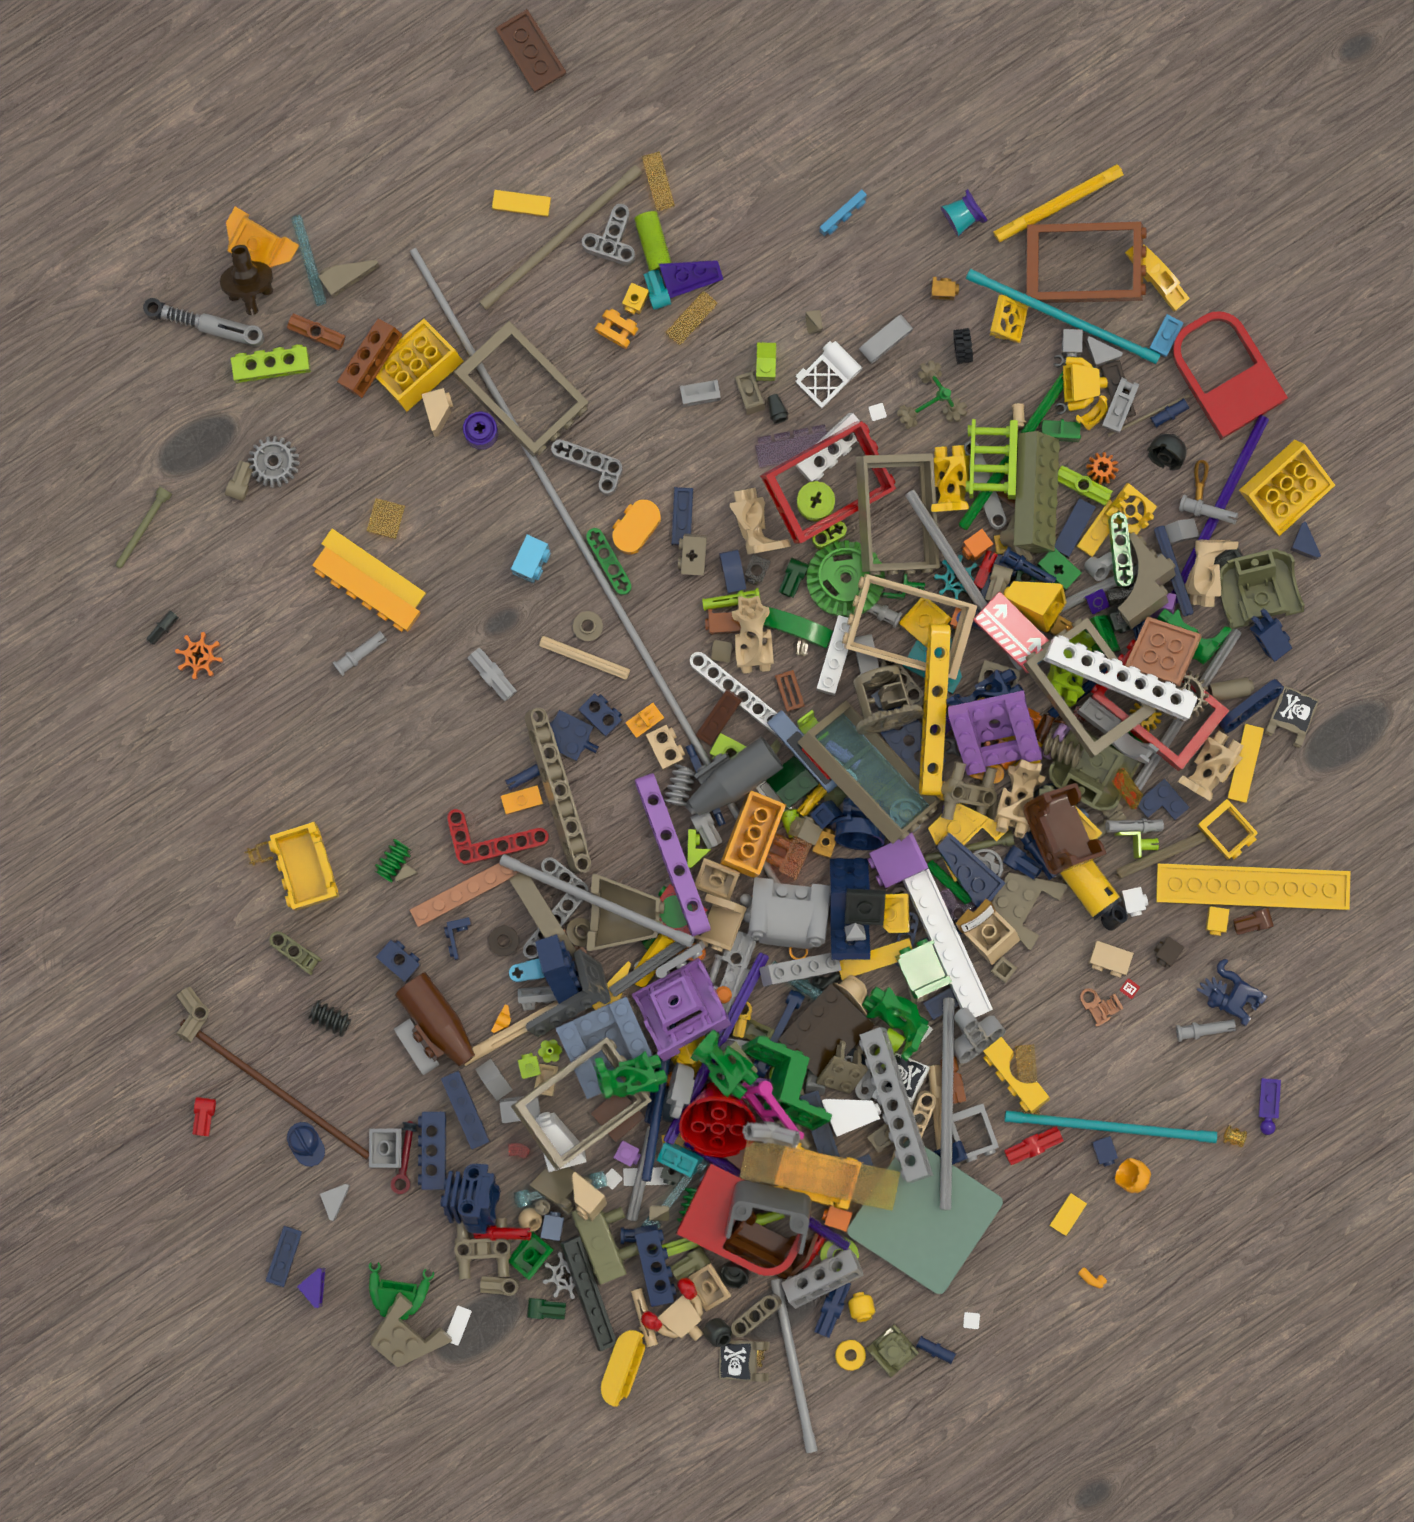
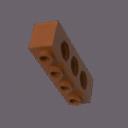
M377 319L337 382L349 392L363 398L403 334L394 326Z

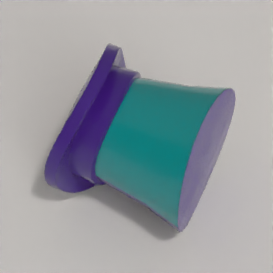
M969 189L966 190V196L962 197L961 200L940 206L944 216L958 237L974 222L985 223L988 221Z

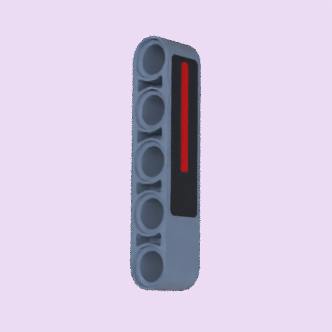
M780 710L767 724L820 785L830 793L838 785L798 744V741L804 734Z

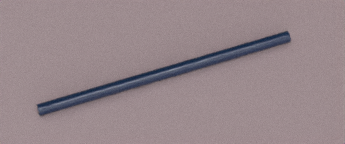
M674 998L671 1001V1005H676L679 998ZM677 1022L670 1025V1029L675 1028ZM671 1058L666 1061L661 1059V1067H659V1071L664 1069L667 1078ZM667 1082L658 1085L659 1091L655 1092L641 1178L642 1181L651 1182Z

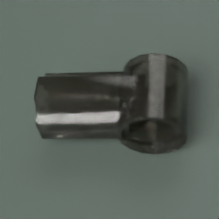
M1131 583L1127 587L1107 590L1110 607L1124 603L1132 592L1135 583Z

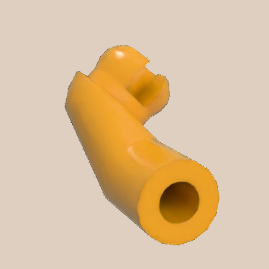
M1085 1267L1078 1273L1088 1285L1100 1289L1107 1283V1280L1102 1275H1099L1096 1279Z

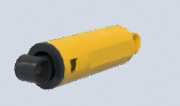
M1093 860L1060 873L1092 918L1096 920L1101 916V923L1107 930L1113 931L1127 921L1128 915L1126 910L1116 905L1122 901V898Z

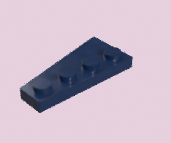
M947 833L936 846V849L976 908L985 899L991 901L1005 885V882L951 833Z

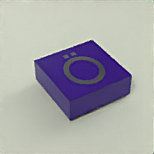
M1103 589L1085 596L1092 615L1109 607Z

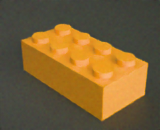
M754 791L747 793L720 864L749 877H758L786 804Z

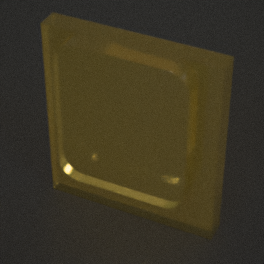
M376 498L367 532L396 539L405 506Z

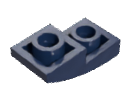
M738 549L719 553L727 593L745 590V578Z

